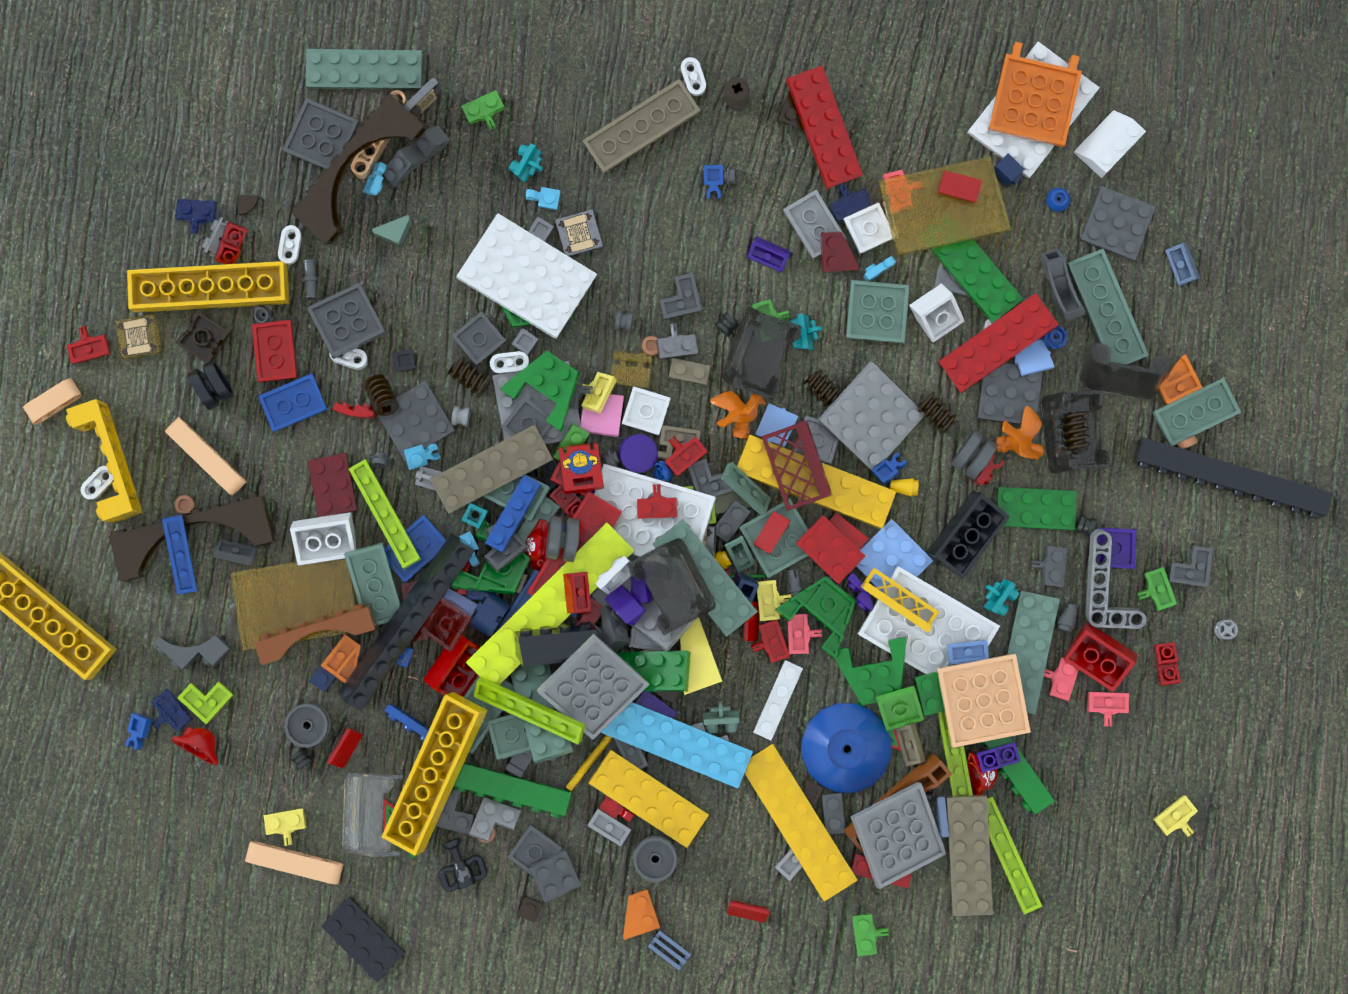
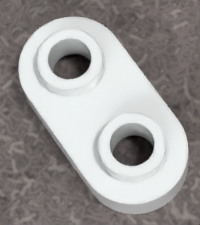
M686 58L681 64V72L686 88L692 96H701L706 90V82L700 63L695 58ZM691 66L694 70L689 72L687 68ZM695 84L700 86L698 90L693 88Z
M286 226L281 233L278 257L287 265L294 264L299 257L302 233L296 226ZM292 233L296 235L294 239L289 238ZM288 252L292 253L291 258H286Z
M357 348L335 359H332L330 355L333 362L354 370H361L368 363L365 352ZM356 359H361L360 363H355Z
M521 351L496 354L490 360V367L497 374L522 371L529 365L528 356ZM522 359L523 364L517 365L516 361ZM499 361L504 362L502 368L497 367Z
M107 466L99 467L82 484L81 494L83 497L90 500L98 499L112 485V482H114L112 474L109 473V478L107 480L104 479V474L109 473ZM95 487V492L91 494L90 489Z

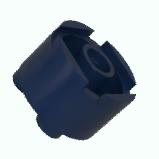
M486 592L482 599L484 603L481 601L478 603L474 610L476 615L472 614L467 624L491 638L507 615L511 605L492 592Z

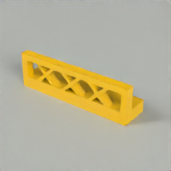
M873 567L860 587L926 632H929L933 627L931 624L939 611ZM875 573L882 578L883 586L874 587L869 584ZM893 586L898 588L899 597L890 598L887 595L886 588ZM913 598L916 608L906 609L903 599ZM927 608L933 612L927 622L920 618L919 610Z

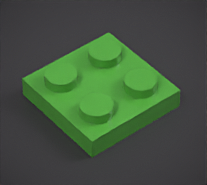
M914 686L876 697L886 731L924 720Z

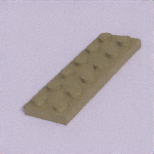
M678 79L582 141L602 173L605 174L696 116L701 110L682 81Z
M534 424L430 478V481L449 514L553 460Z
M987 795L947 796L952 915H993Z

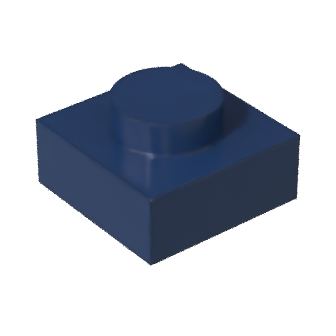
M320 665L309 682L323 692H326L336 679V676Z

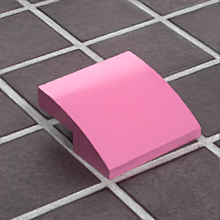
M610 394L601 414L583 408L580 427L588 430L590 434L619 437L624 396Z

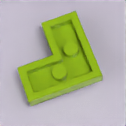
M218 682L207 695L193 683H190L177 698L205 724H208L234 694L221 682Z

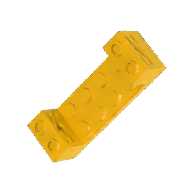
M95 399L66 409L68 414L66 415V420L69 426L82 432L95 429L96 435L101 438V451L107 457L108 463L106 466L108 472L114 478V482H112L113 488L116 493H119V495L96 502L98 506L96 513L99 519H102L104 522L117 523L143 514L108 404Z

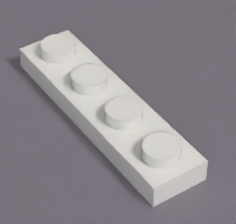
M786 660L784 661L753 733L772 740L803 668Z

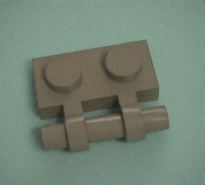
M662 425L659 445L667 446L666 452L658 451V459L667 460L673 455V446L669 442L673 436L681 444L688 443L695 436L700 441L701 431Z

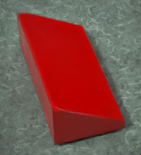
M944 171L938 193L976 203L982 180Z
M773 511L753 545L770 555L791 520Z
M588 573L563 574L567 613L591 611Z
M751 602L758 612L744 622L743 640L756 642L758 641L759 606L758 602Z
M353 728L346 729L328 759V763L344 768L363 735Z
M730 900L727 914L765 923L769 915V909L763 906Z

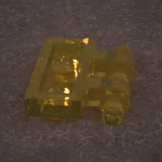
M623 350L621 352L614 351L613 359L620 360V365L612 364L611 376H614L617 380L615 385L648 389L651 369L643 368L644 363L652 364V356L640 352L639 354H632ZM626 361L638 362L637 367L626 366Z

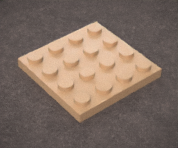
M1016 654L937 668L951 747L954 748L1031 732Z

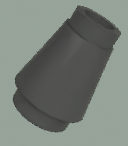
M1072 604L1066 605L1056 623L1059 632L1071 635L1075 631L1077 606Z

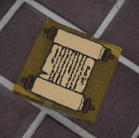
M154 314L115 321L121 359L161 353Z

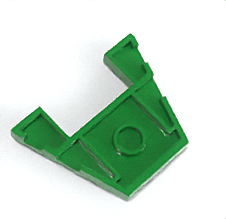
M546 351L504 384L500 390L516 400L528 383L557 403L546 422L562 432L580 372L549 351Z
M483 520L476 535V538L485 542L489 537L487 530L491 527L487 521ZM522 553L498 573L486 561L479 577L461 570L454 580L452 588L514 594L530 562V558L525 553Z
M824 576L778 606L775 611L787 621H790L802 606L831 631L820 648L831 658L835 659L856 601L827 576Z
M907 636L888 640L892 660L854 667L850 647L838 649V655L835 660L861 705L877 703V696L902 689Z

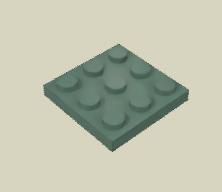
M851 280L846 339L904 344L909 285Z
M788 499L790 506L794 505L792 500ZM784 502L739 527L767 578L808 556L796 544L808 529L797 509L787 511ZM773 511L791 521L769 555L753 545Z

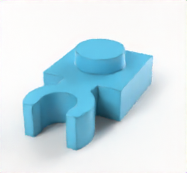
M375 162L373 172L369 174L363 193L377 195L381 191L384 178L382 175L386 170V164Z
M890 256L877 266L875 263L865 269L866 273L863 278L865 281H872L885 270L895 265L896 261Z
M435 443L430 444L426 449L423 448V445L403 450L409 470L428 465V459L438 460L440 458L439 453H432V451L438 449Z

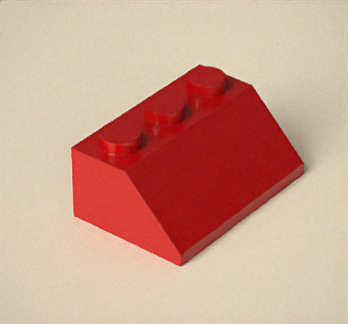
M1086 622L1075 637L1063 660L1114 692L1136 664L1137 654L1097 627Z
M456 631L423 681L444 696L454 692L464 697L479 676L466 662L481 647Z

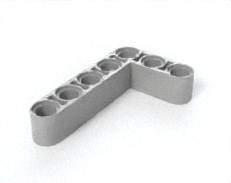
M1096 529L1090 536L1086 619L1094 627L1142 628L1146 624V616L1139 609L1108 607L1112 538L1103 529ZM1100 534H1104V542L1097 543V537ZM1103 554V561L1096 563V556ZM1101 573L1103 575L1102 580L1095 582L1094 577ZM1096 593H1101V599L1094 602L1093 596ZM1099 612L1100 618L1097 621H1092V615ZM1115 613H1119V620L1112 622V616ZM1139 614V620L1134 623L1131 622L1132 616Z

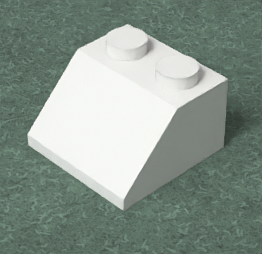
M942 284L909 305L915 319L933 343L965 322L953 294Z

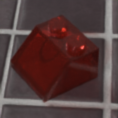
M442 597L421 631L452 652L473 618L464 608L452 600Z

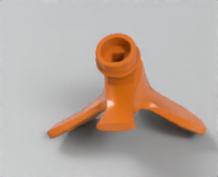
M733 391L724 392L710 400L712 404L729 411V414L716 422V424L720 427H726L732 422H736L733 428V436L748 439L750 433L749 423L757 417L759 404L766 405L763 397L759 394H752L748 403L744 404Z
M1029 406L1024 408L1020 429L1013 428L1006 420L1003 422L1002 431L1009 437L1005 435L997 437V452L1006 453L1009 450H1013L1021 457L1035 460L1043 456L1045 452L1044 447L1032 442V439L1042 426L1039 417Z

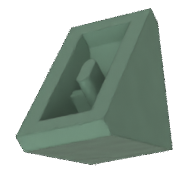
M409 215L373 228L372 231L376 237L401 247L412 221Z
M742 536L724 545L737 572H741L755 564Z

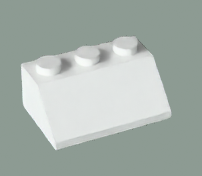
M1113 110L1074 153L1102 178L1146 131L1132 118Z
M351 512L293 521L290 527L298 565L345 558V552L356 550L355 529Z

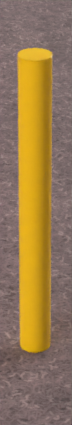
M604 736L565 786L568 790L572 792L613 737Z

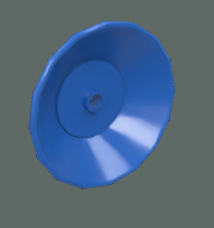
M837 703L821 710L808 723L802 738V758L809 774L821 786L838 793H856L871 787L885 773L891 758V738L888 731H886L884 722L872 710L855 703ZM845 745L851 747L850 752H844L843 748Z

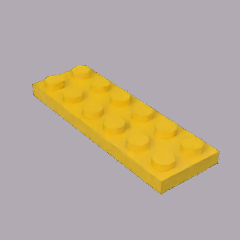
M611 749L588 782L686 848L709 816L708 813Z

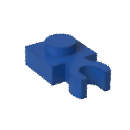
M704 165V185H710L706 193L708 199H710L712 191L718 193V199L721 198V191L718 189V185H724L723 165Z
M896 453L890 462L885 458L872 468L871 474L885 486L899 475L897 469H903L907 465V461L897 462L896 460L900 458V453Z
M139 713L131 714L127 732L131 733V735L126 740L127 747L134 745V750H141L143 746L142 738H147L152 719Z

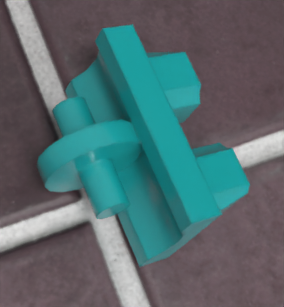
M531 143L529 146L523 144L518 150V154L522 157L520 163L514 160L509 166V169L525 183L529 175L533 176L535 171L542 172L543 170L539 165L542 160L540 158L542 152Z
M798 314V318L789 321L791 331L800 330L801 337L793 338V347L808 351L814 350L813 340H818V333L822 332L823 329L821 326L816 327L815 320L809 322L808 315Z
M1004 578L1000 583L996 581L993 587L986 585L985 589L989 593L985 597L988 601L984 608L1004 616L1009 608L1004 604V601L1007 598L1014 601L1019 595L1015 588L1016 585Z

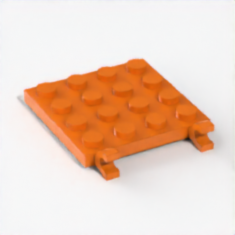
M1015 41L1011 55L1006 54L988 130L1064 147L1082 71L1077 70L1080 56L1072 55L1068 62V68L1020 57L1023 43Z

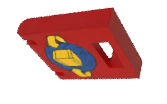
M593 443L594 450L590 449V444L566 446L567 453H563V448L558 447L564 494L604 489L598 443ZM592 478L593 484L574 486L573 480Z

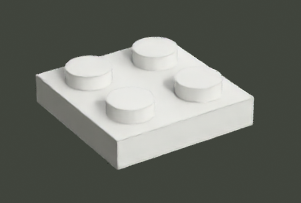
M879 202L843 219L859 255L895 239V235Z
M633 386L622 424L659 436L671 398Z
M625 556L617 558L612 564L613 567L608 572H604L599 576V581L596 585L605 593L610 594L620 585H623L639 569Z

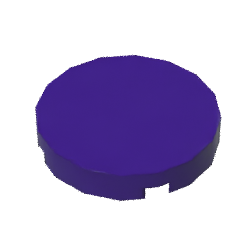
M633 434L624 439L620 445L619 459L624 468L631 472H646L653 467L657 460V446L646 435Z

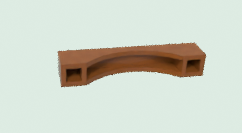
M364 603L352 606L353 610L347 612L345 609L334 612V616L328 618L326 615L315 618V622L309 624L308 621H303L296 624V628L289 630V627H284L277 630V634L270 635V633H265L258 636L259 639L254 642L261 665L280 660L297 640L313 632L339 630L359 635L375 630L377 624L370 604L365 606Z
M931 753L925 759L926 762L920 763L874 804L917 782L922 783L924 792L938 787L952 773L934 753ZM852 822L843 831L859 850L863 852Z

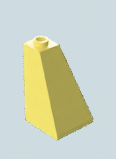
M698 617L680 637L681 651L690 652L688 691H684L685 695L722 682Z

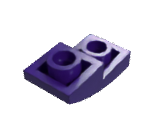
M651 563L638 566L639 569L631 578V594L641 605L652 602L649 584L654 583Z
M851 573L846 580L849 582L847 585L854 592L857 590L860 592L855 598L858 600L856 604L863 611H872L874 607L869 593L860 587L862 582L854 573Z
M1015 742L977 753L982 773L1021 762Z

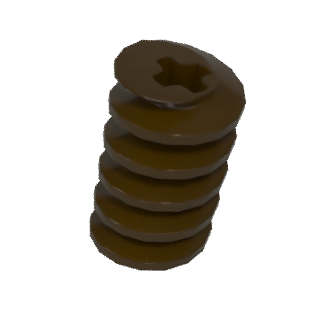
M734 77L726 83L724 98L726 104L732 110H742L748 104L750 88L746 80Z
M465 357L460 360L458 359L451 366L447 375L452 374V379L454 380L459 378V384L465 383V389L471 387L470 392L472 394L477 392V398L481 397L489 387L490 376L488 375L483 378L484 371L477 374L478 367L476 366L471 369V361L464 364Z
M820 369L815 371L802 385L809 383L807 390L809 391L814 388L812 395L819 394L818 401L825 400L823 406L826 407L831 405L842 392L837 393L838 386L832 388V380L826 382L828 375L821 377L823 370Z
M374 374L367 378L364 388L374 412L380 416H389L395 413L399 405L383 374Z
M932 391L918 404L921 405L918 411L922 412L925 410L926 412L923 417L931 416L929 423L937 422L934 428L938 429L941 427L942 429L939 434L943 435L956 423L954 421L956 414L949 416L951 409L943 410L946 404H938L940 397L933 399L935 392Z
M1089 411L1066 412L1069 415L1063 418L1069 421V423L1065 424L1064 427L1070 430L1065 432V435L1071 437L1065 440V443L1071 444V446L1066 448V451L1088 450L1085 447L1091 445V443L1086 442L1085 439L1089 438L1090 435L1084 432L1089 430L1090 427L1084 426V423L1089 422V419L1083 418V416L1089 414Z

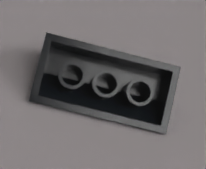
M972 491L926 553L963 579L1010 516L981 492Z
M582 622L576 626L562 624L556 628L542 626L540 629L535 630L522 628L520 631H515V654L522 666L563 663L593 634L598 637V632L595 626L589 622Z

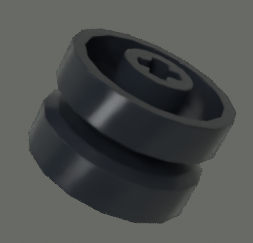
M213 360L203 364L204 373L197 368L188 373L192 387L208 410L219 406L218 397L225 402L234 397L228 380Z

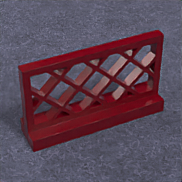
M806 420L761 436L787 511L833 496ZM794 429L797 430L799 435L796 443L785 439L788 432ZM775 436L782 439L777 450L769 446L768 438ZM784 441L794 445L789 456L779 452ZM796 447L804 450L805 456L802 462L792 458ZM778 454L788 458L783 469L775 464ZM806 458H807V461H808L809 466L806 465V464H804L805 461H806ZM790 460L801 464L796 475L786 471ZM803 466L811 470L812 474L808 481L798 476ZM784 472L794 476L790 487L782 484L781 478ZM797 478L807 483L802 493L792 489ZM809 484L817 488L819 496L810 498L805 495ZM793 491L801 495L798 503L790 506L787 499L790 492Z

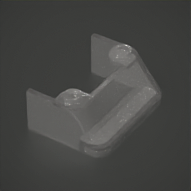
M349 772L346 774L344 781L342 846L345 852L369 857L400 856L401 852L390 850L392 843L381 836L383 834L384 793H389L393 788V779H403V775Z

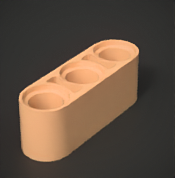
M68 378L31 400L23 408L33 425H36L78 400L82 394L72 378Z

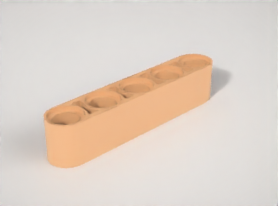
M397 90L390 93L398 98H402L404 104L408 102L403 92ZM390 139L376 142L356 155L351 164V169L356 177L359 179L369 177L375 162H378ZM368 149H375L374 154L366 155ZM365 165L366 168L363 172H357L358 166Z
M180 417L165 430L230 495L234 496L247 482Z
M250 841L245 861L251 864L336 885L339 884L344 865L336 861L257 841Z

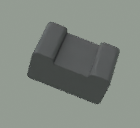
M531 751L513 756L505 770L521 778L533 759Z

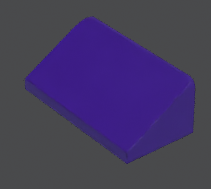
M755 237L747 258L783 272L791 251L762 238Z
M620 585L604 598L626 624L636 625L646 612V609L623 585Z

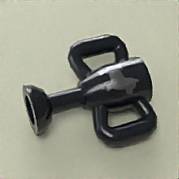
M461 838L442 844L443 848L451 851L454 859L453 865L445 866L438 872L442 888L446 892H453L457 888L458 890L466 888L487 876V868L480 855H473L466 860L461 858L458 850ZM474 861H476L480 872L478 875H475L470 867ZM446 872H453L455 883L451 886Z

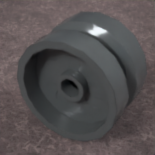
M976 429L964 442L950 464L957 470H960L969 462L965 475L972 480L984 470L998 447V444L990 439L979 447L983 440V434Z
M550 517L546 559L556 560L559 557L560 548H562V559L574 562L579 544V519L568 518L565 530H563L562 517Z
M307 703L294 707L288 713L284 729L286 736L293 744L308 748L323 743L329 737L333 722L326 708L319 704ZM308 722L311 724L310 728H306Z
M659 835L645 837L638 843L634 852L633 863L636 871L642 878L648 881L659 882L667 879L673 873L677 864V852L669 839ZM654 855L659 857V860L656 862L652 861V856Z

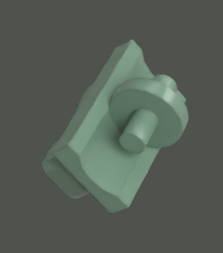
M718 701V707H711V712H703V722L706 725L707 733H717L718 724H725L726 732H736L737 723H739L738 710L731 711L730 706H723L722 701Z

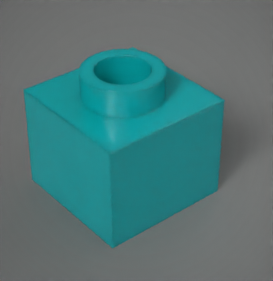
M470 502L462 521L479 529L488 510ZM473 511H477L479 513L478 518H474L472 516Z

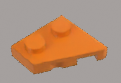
M1185 354L1180 357L1157 389L1165 405H1168L1203 387Z
M344 634L321 666L346 683L357 667L361 645L347 634Z
M648 889L636 892L628 897L623 933L624 940L660 928Z

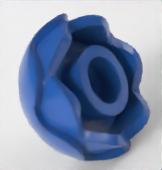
M1054 188L1048 192L1046 204L1053 211L1060 212L1068 208L1071 198L1065 189Z
M1058 326L1043 336V341L1051 349L1061 348L1066 344L1067 332Z
M659 461V463L654 465L653 476L657 480L669 483L672 479L673 471L666 462Z

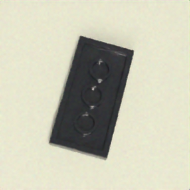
M348 897L321 925L376 982L406 953L351 897Z

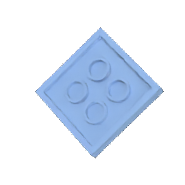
M891 519L860 549L865 557L856 567L866 577L874 567L891 578L897 566L917 577L933 560ZM875 573L870 582L875 587L883 586L882 578Z

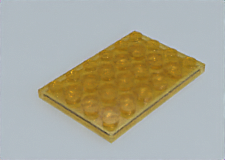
M991 156L878 181L897 256L1011 230ZM944 171L982 180L976 203L939 194L938 190Z
M345 558L298 565L295 562L231 573L242 651L256 649L254 642L262 634L270 633V635H274L281 628L289 627L290 630L296 628V624L308 621L309 624L315 622V618L326 615L328 618L334 616V612L345 609L346 612L353 610L352 606L356 605L353 583ZM322 630L308 634L296 642L348 634V632Z

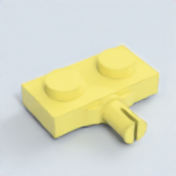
M597 372L590 385L582 384L583 386H593V390H591L593 394H586L581 406L586 410L601 414L617 381L616 378Z
M776 580L758 582L757 596L760 621L780 619L779 613L775 609L780 606V603L789 600H784V598H791V594L779 596Z
M1183 795L1153 820L1167 836L1175 829L1181 828L1189 837L1194 831L1187 822L1198 810L1187 796Z
M303 808L263 815L266 835L282 834L284 846L293 845L291 833L307 828Z

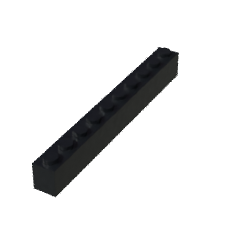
M1146 438L1139 439L1133 462L1138 463L1140 468L1149 469V467H1152L1161 474L1168 475V472L1176 474L1175 477L1181 480L1189 478L1195 480V484L1202 486L1210 484L1213 485V489L1219 491L1227 489L1232 491L1233 495L1244 497V495L1251 496L1253 501H1268L1270 506L1277 508L1285 506L1289 508L1290 512L1298 514L1302 511L1308 513V517L1314 519L1327 516L1333 496L1331 492Z
M451 533L339 691V695L346 704L360 711L363 710L475 552L465 540Z

